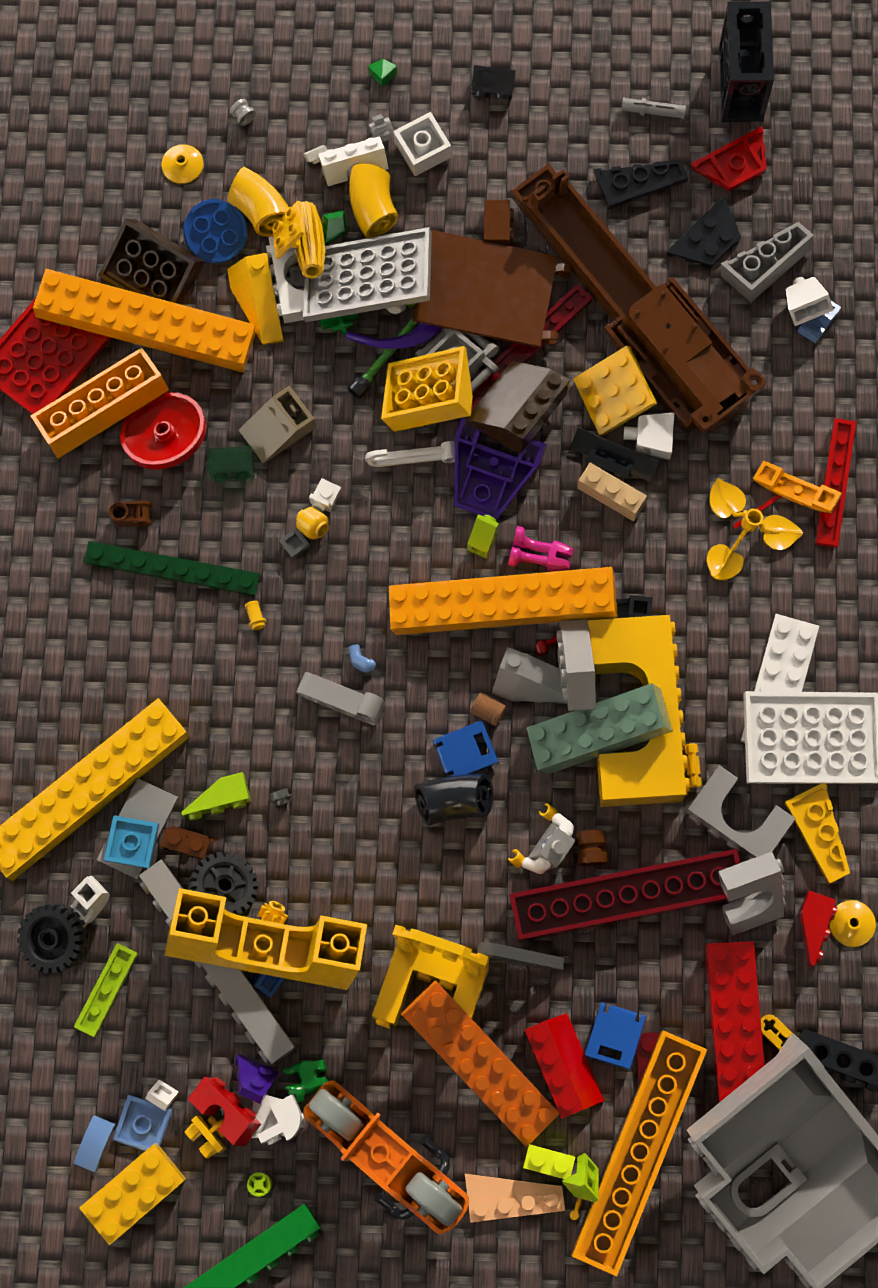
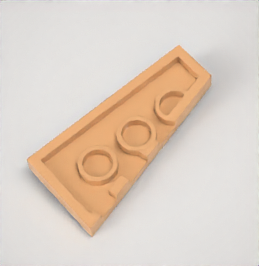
M465 1174L467 1195L469 1197L470 1222L565 1211L562 1186Z

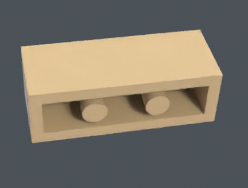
M589 463L578 480L577 489L632 521H635L645 505L647 495L592 463Z

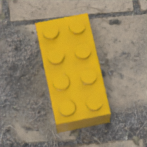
M154 1143L79 1207V1209L110 1245L160 1203L186 1178L157 1143Z

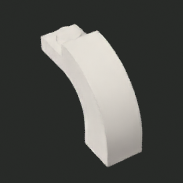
M87 876L71 892L76 900L70 907L74 909L73 912H78L81 915L79 919L85 922L83 928L98 916L110 896L93 876Z

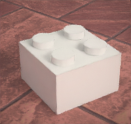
M431 112L393 131L394 143L414 176L452 157L451 145Z

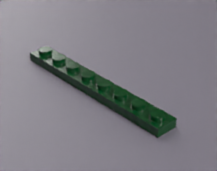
M88 541L83 561L87 565L255 597L261 577L260 573Z

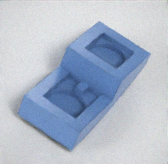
M831 301L834 308L833 311L802 323L797 332L816 343L841 307Z
M94 1115L82 1139L74 1164L96 1172L104 1150L109 1144L115 1124Z

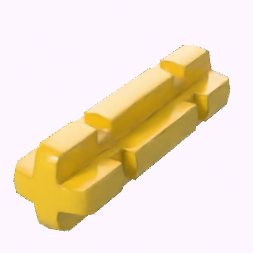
M690 743L684 747L685 754L688 755L687 776H690V788H699L702 786L701 777H699V774H701L699 756L696 754L699 753L698 745Z

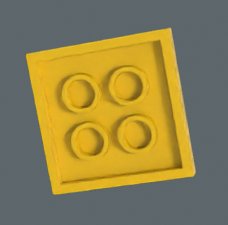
M630 346L623 347L573 378L600 436L606 435L657 404Z

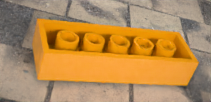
M140 348L32 414L31 418L56 457L60 458L169 391L153 362L143 348Z

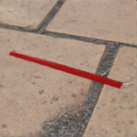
M775 495L757 509L759 511L764 510L782 496ZM741 520L733 525L735 529L741 526Z

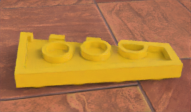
M826 783L819 784L786 801L784 804L790 815L796 818L794 822L828 885L850 874Z

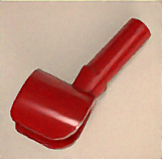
M557 636L539 641L535 646L537 656L548 654L547 646L557 642Z

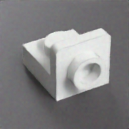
M321 479L314 494L309 496L312 507L321 512L324 510L331 512L342 488L325 479Z

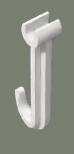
M447 441L437 447L387 452L386 449L368 452L365 455V461L374 467L442 460L444 463L455 462L454 441Z

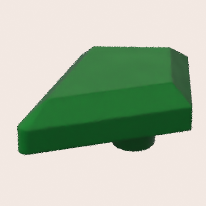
M343 210L323 215L322 226L326 246L348 231Z

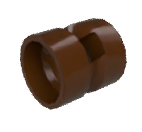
M605 830L576 832V843L580 847V850L577 852L578 865L598 866L607 864V850L603 848L606 844Z

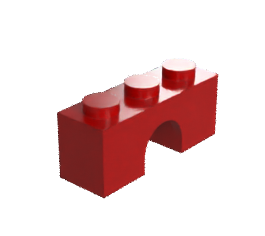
M204 1077L188 1100L202 1115L215 1116L218 1110L223 1108L225 1119L218 1131L232 1145L245 1147L261 1126V1123L256 1119V1113L250 1108L244 1107L240 1103V1097L233 1092H229L225 1088L226 1084L217 1077Z

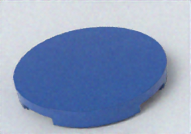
M208 199L195 205L188 213L183 226V237L189 251L209 264H223L238 256L246 243L248 233L245 218L239 209L220 199Z

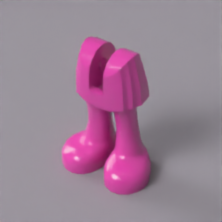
M517 526L508 565L514 567L519 563L525 562L547 566V571H568L571 562L556 556L572 558L574 549L555 540L553 543L532 540L526 537L523 527ZM519 548L543 552L548 554V556L526 553L521 551Z

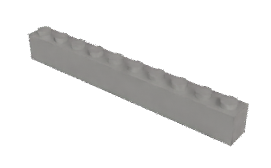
M161 859L139 875L142 880L139 884L146 894L151 892L155 898L153 901L154 906L160 913L162 911L165 912L168 916V919L165 921L170 927L179 888H184L167 864ZM194 961L199 969L203 967L208 973L205 978L212 987H218L221 992L218 996L223 1004L232 1007L234 1012L231 1015L238 1025L244 1024L248 1030L245 1032V1035L252 1044L255 1042L261 1049L258 1053L265 1063L270 1061L271 1064L275 1065L296 1049L242 970Z

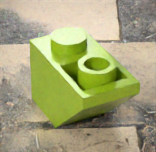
M478 514L467 543L468 551L488 559L499 537V523L496 522L495 518L489 515L481 516Z

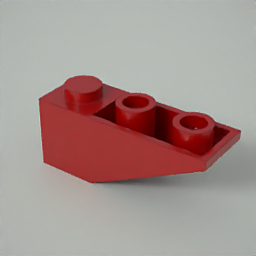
M809 890L805 895L799 918L807 965L812 968L815 966V963L819 964L823 951L820 948L822 942H826L829 937L830 929L827 926L829 920H834L838 907L834 906L835 899Z

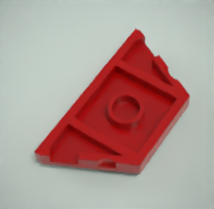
M761 126L692 162V170L728 192L766 173L763 127Z

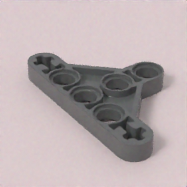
M478 942L477 955L481 953L488 956L489 963L564 970L565 958L495 943Z

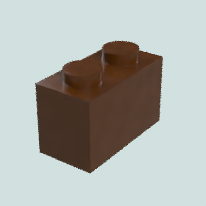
M484 200V241L509 246L510 241H514V228H510V221H514V208H510V200Z

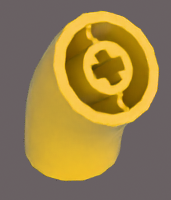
M361 163L352 166L349 180V195L353 214L366 238L382 236L396 224L399 218V214L395 210L390 196L391 176L385 169L379 166Z
M246 167L241 168L237 173L228 193V203L238 208L249 219L256 233L264 237L273 236V224L289 208L280 193L267 180Z

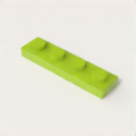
M119 943L116 944L74 1025L75 1028L96 1038L139 953Z

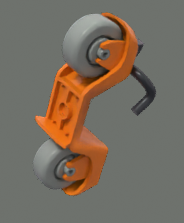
M328 1081L323 1084L305 1106L303 1111L304 1119L339 1148L343 1153L341 1160H351L380 1187L407 1208L401 1210L383 1194L378 1193L374 1200L395 1218L406 1220L416 1215L437 1234H444L454 1228L464 1216L468 1208L469 1197L446 1176L450 1168V1158L446 1152L428 1137L424 1136L420 1140V1144L441 1161L439 1169L379 1120L381 1116L379 1113L373 1114L335 1081Z

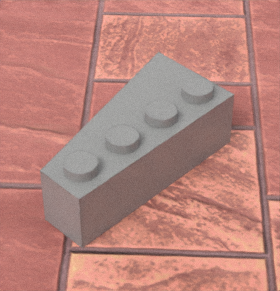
M797 222L776 233L773 238L756 244V247L747 252L743 251L736 258L721 263V277L752 303L813 248L814 235Z

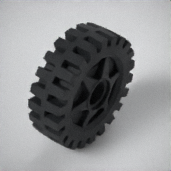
M216 852L215 855L210 854L197 864L190 877L188 888L192 891L226 897L224 909L230 913L243 916L252 907L259 885L258 881H256L257 875L253 873L254 868L251 865H247L248 861L246 859L240 860V856L237 854L231 856V852H225V854ZM218 884H225L228 890H221Z
M45 904L31 910V912L25 915L26 918L21 921L20 925L22 927L18 928L17 934H20V937L17 938V943H21V947L18 949L19 952H24L23 960H28V965L36 967V971L57 973L67 970L76 965L77 961L83 957L82 953L86 952L87 947L84 945L88 943V938H85V934H88L87 928H83V925H85L84 920L79 919L81 915L78 912H73V908L66 907L65 904ZM51 933L55 936V943L50 939Z

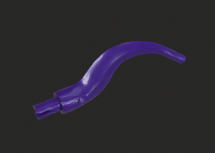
M419 323L408 334L387 339H374L348 331L346 339L377 348L400 349L423 344L437 335L442 328Z

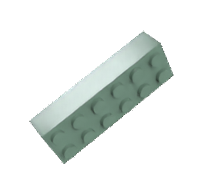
M653 683L596 703V709L575 710L527 727L537 770L547 775L597 758L599 754H609L673 732L662 691Z

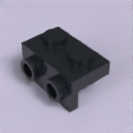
M474 65L470 91L475 92L474 96L487 97V93L496 94L495 98L508 100V96H513L516 70Z

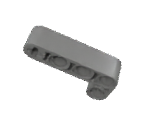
M309 672L304 673L296 691L303 698L374 726L377 725L385 706L384 699L373 693L365 692V694H362Z

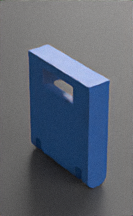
M482 720L433 740L434 745L443 743V746L436 748V752L445 775L454 772L452 776L474 774L499 764ZM481 735L484 736L490 752L483 756L475 740L476 737Z
M601 1002L585 1056L631 1071L647 1016L642 1014L640 1021L636 1022L638 1013L610 1005L608 1013H606L607 1004ZM601 1046L623 1052L620 1061L600 1055Z

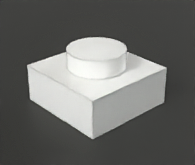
M321 145L304 153V157L307 162L313 161V164L320 162L319 154L326 152L327 148L325 145Z
M158 1080L147 1093L145 1099L165 1111L176 1099L178 1091Z

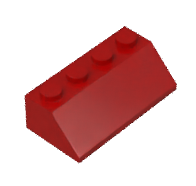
M567 1013L524 1030L561 1119L604 1101Z

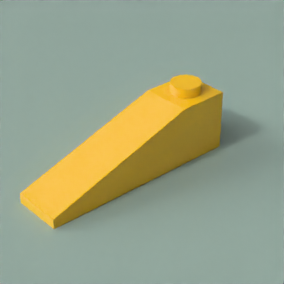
M267 253L244 257L227 269L231 291L249 322L255 324L256 335L262 345L283 342Z

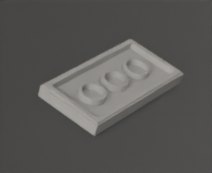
M137 778L119 816L158 823L157 843L179 798ZM108 836L97 861L138 880L144 868L104 861Z

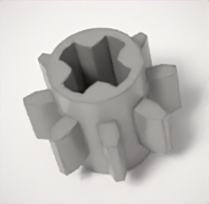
M381 114L372 117L373 122L368 124L372 138L380 137L382 142L390 140L389 135L393 133V127L389 117L384 118Z

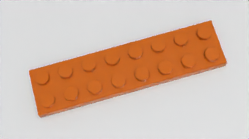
M436 980L401 1013L525 1147L559 1115L551 1103Z

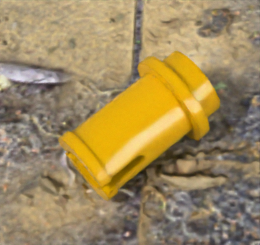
M251 601L246 603L245 608L250 620L249 627H252L254 631L263 629L266 619L262 616L259 602Z

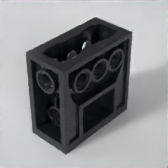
M771 1L727 2L719 42L721 122L764 121L774 82Z

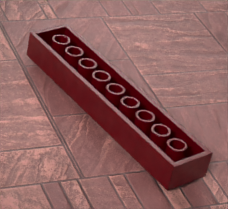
M733 849L509 894L518 943L728 901L720 885L718 871L740 864L738 851Z

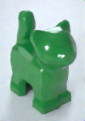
M317 1060L315 1062L303 1061L290 1068L283 1069V1074L287 1076L299 1073L301 1083H294L285 1087L288 1095H294L297 1103L303 1102L307 1094L317 1092L323 1084L328 1082L326 1076L318 1077L320 1072H327L324 1060Z

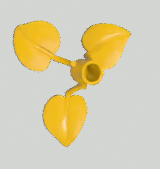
M720 478L713 484L709 497L712 511L723 519L728 518L731 514L734 517L743 516L741 525L744 529L731 549L724 544H718L708 551L706 562L714 579L727 580L736 576L741 571L744 561L743 557L734 551L747 532H753L759 527L761 532H765L763 535L765 544L774 550L789 548L803 535V531L785 517L770 515L763 521V514L758 509L741 512L746 504L744 493L736 486Z

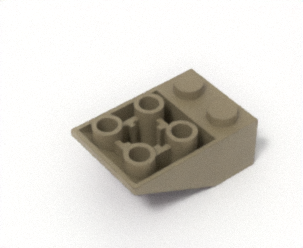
M289 385L266 402L238 431L261 462L265 464L317 427L314 417Z

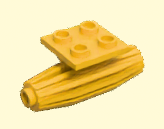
M297 201L272 226L275 258L280 259L290 248H295L296 257L303 276L305 275L306 278L310 279L318 278L324 270L326 252L322 222L313 203Z

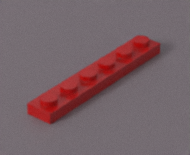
M834 418L824 486L841 492L842 496L832 513L820 511L815 545L831 548L838 547L857 421Z

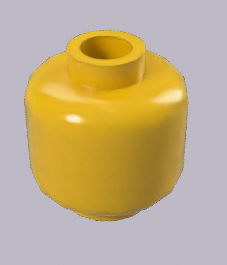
M314 507L301 510L296 516V528L311 540L322 538L329 529L327 516Z

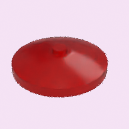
M164 393L125 418L120 432L121 444L130 460L138 466L147 469L170 468L190 458L201 446L207 429L206 418L199 404L191 397L180 393Z

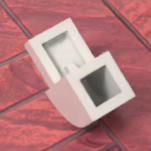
M290 1095L270 1106L278 1124L257 1134L261 1143L267 1142L268 1145H272L282 1139L281 1134H284L286 1140L290 1141L298 1134L302 1125V1113L294 1095Z

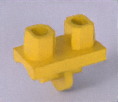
M196 1115L191 1120L193 1123L187 1128L185 1133L193 1142L202 1134L208 1140L199 1148L206 1159L216 1153H222L226 1149V1146L215 1134L217 1132L221 1138L224 1137L218 1131L224 1122V1118L217 1122L211 1116L207 1121L212 1128L209 1127L200 1115Z

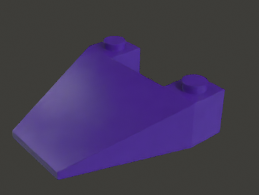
M462 417L455 436V506L481 516L489 515L497 520L540 467L548 444L532 439L517 457L480 444L483 432L466 423V417Z

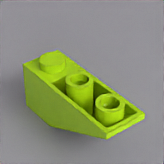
M241 772L221 777L181 812L182 816L185 819L189 818V821L201 819L202 815L211 812V815H217L225 812L224 809L226 808L240 809L246 807V803L251 802L245 775Z

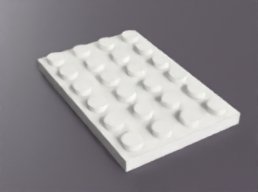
M745 691L743 693L747 783L878 784V693Z

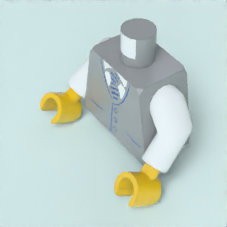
M547 803L544 804L548 807L546 813L539 811V814L553 823L547 828L528 857L525 858L517 849L512 851L516 857L513 859L508 858V860L516 868L522 866L537 874H543L546 871L557 868L575 842V839L571 837L574 830L573 824Z

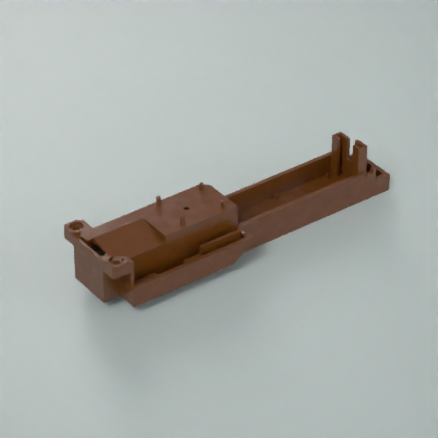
M548 163L511 190V198L561 259L571 265V271L613 320L604 329L617 351L625 346L631 347L652 394L668 413H674V421L685 433L696 425L701 432L705 433L709 430L712 434L745 409L752 396L764 388L766 380L754 367L751 369L747 367L673 277L656 287L570 184V176L563 169L556 173ZM666 324H670L671 328L667 329ZM752 380H756L757 385H753ZM733 395L735 400L732 406L721 414L723 407L720 403Z

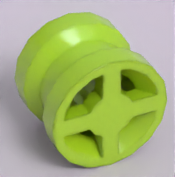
M254 1173L248 1179V1191L257 1197L265 1196L272 1189V1179L266 1173Z

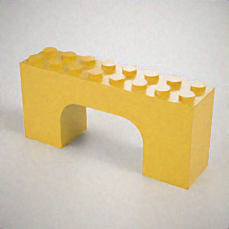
M670 615L588 620L595 674L629 673L637 677L643 686L653 683L662 691L673 732L650 739L644 748L635 752L599 754L597 770L600 807L682 802L690 791L689 778L684 776L688 764L687 756L682 754L683 746H685V733L680 732L681 724H683V711L678 710L679 702L681 701V689L676 688L677 679H679V667L674 665L675 657H677V645L672 643L673 635H675V623L670 621Z
M181 888L178 890L164 956L348 990L360 971L367 924L320 915L314 926H290L230 913L224 909L226 897Z

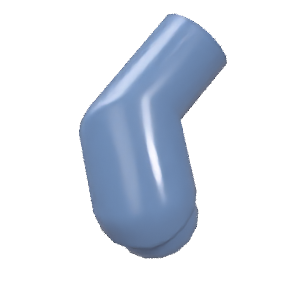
M358 644L349 646L354 668L366 673L375 669V661L361 656Z

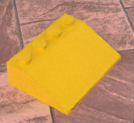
M465 346L388 363L381 419L394 432L471 416L473 396Z

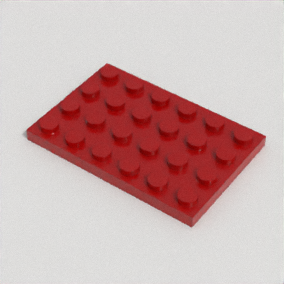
M36 298L0 338V391L31 414L36 413L62 397L112 339V337L37 318L33 310Z

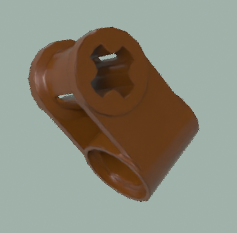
M145 500L116 502L110 506L109 515L113 524L117 527H148L152 525V520H150L152 503ZM119 511L125 512L122 518H116L115 514Z

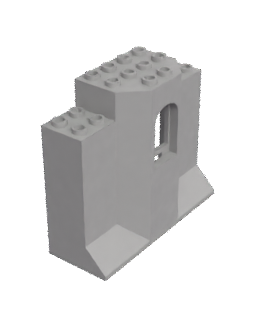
M793 1033L788 1037L776 1057L687 1129L691 1136L687 1140L700 1157L705 1155L703 1159L711 1169L710 1173L694 1185L698 1191L695 1196L707 1213L711 1214L719 1228L727 1234L737 1250L741 1251L754 1270L759 1268L765 1274L779 1261L784 1259L806 1288L811 1286L812 1288H824L878 1243V1135L824 1069L823 1064L810 1048ZM772 1158L790 1182L763 1205L757 1208H750L739 1198L738 1187L742 1181ZM784 1159L792 1168L789 1172L781 1163Z

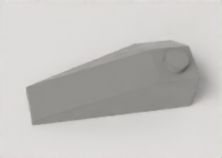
M507 647L492 690L493 695L512 702L529 701L534 703L556 702L557 704H567V702H563L559 668Z

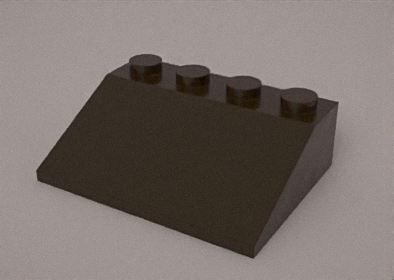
M125 219L98 276L117 288L179 304L196 281L205 261L140 221Z
M511 361L473 408L471 416L465 418V422L521 454L567 395L570 379L549 368Z

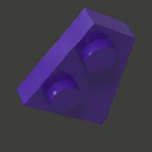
M238 1054L235 1065L238 1066L237 1081L239 1082V1094L261 1104L277 1080L279 1073L268 1066Z

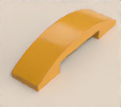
M764 460L753 477L755 482L775 494L799 505L822 512L832 513L842 496V493L824 485L818 487L789 475L783 471V468Z

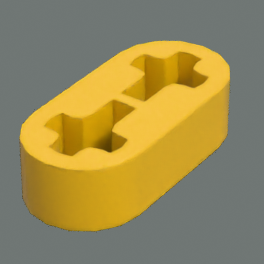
M769 1014L761 1018L762 1035L780 1051L782 1040L778 1035L780 1034L783 1038H788L793 1033L774 1015ZM764 1020H772L774 1022L772 1026L777 1031L776 1034L770 1029L764 1030Z

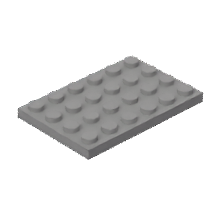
M430 228L325 246L326 252L322 275L313 279L305 277L304 321L311 322L430 301L432 240Z

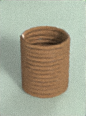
M479 693L471 707L470 714L495 727L499 723L506 705Z

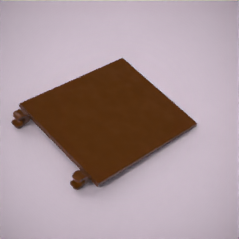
M432 230L430 301L416 303L412 321L540 348L541 341L549 345H555L558 339V332L544 331L554 275L557 274L560 277L568 278L571 272V265L568 263L557 264L558 256Z

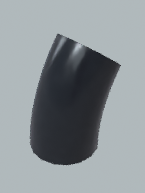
M486 774L449 776L425 781L414 786L418 811L428 826L456 819L485 818L489 815L493 805V785L491 779Z

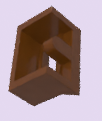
M171 826V828L166 827L161 847L166 851L171 849L203 859L211 854L215 838Z

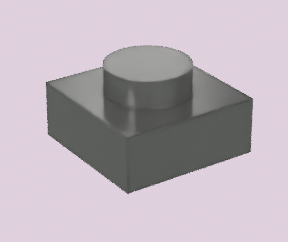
M294 528L279 540L281 546L292 559L310 547L308 541L297 528Z

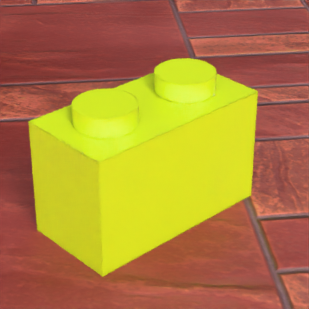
M529 1144L523 1168L566 1179L571 1176L575 1157Z

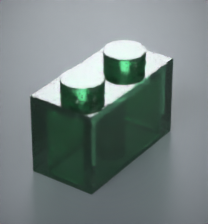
M252 446L208 449V472L211 481L223 483L227 482L228 479L247 481L249 478H255Z

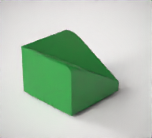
M381 59L368 66V74L382 87L398 74L397 67L385 59Z

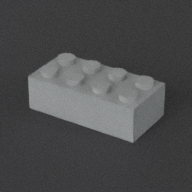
M588 620L560 621L561 630H556L563 702H567L568 711L596 709L595 669Z

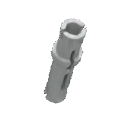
M623 97L621 111L636 112L642 116L644 114L684 119L686 105L646 101V98L637 100Z

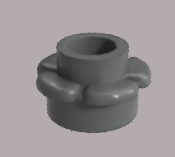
M287 788L270 794L272 798L270 802L276 803V806L289 803L288 798L292 794H289Z

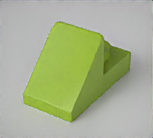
M584 1153L577 1157L576 1173L564 1179L562 1183L576 1198L596 1202L598 1201L599 1169L587 1154Z

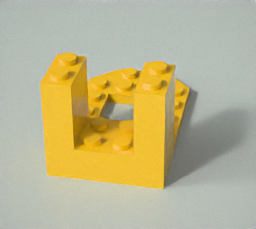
M395 925L392 935L397 945L372 1017L376 1019L375 1023L390 1029L391 1025L397 1026L414 974H417V979L430 983L431 979L436 980L442 988L451 991L455 987L456 991L453 999L473 1019L489 972V957L478 953V955L471 953L472 949L428 933L415 929L407 931L405 927Z

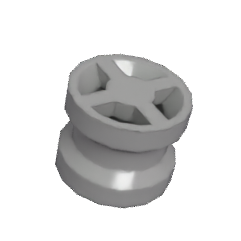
M240 99L235 102L229 111L233 117L237 118V122L241 126L249 124L256 116V111L254 108L249 107L246 99Z

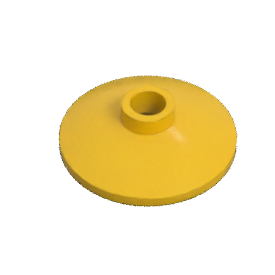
M177 145L165 153L161 165L163 173L168 180L176 184H188L200 176L204 162L202 155L196 148L189 145ZM181 159H185L183 163L178 162Z
M853 900L837 905L836 907L838 908L834 920H829V928L833 937L839 943L848 947H858L867 943L874 935L876 928L875 917L870 908L859 901ZM851 919L857 920V927L850 925Z

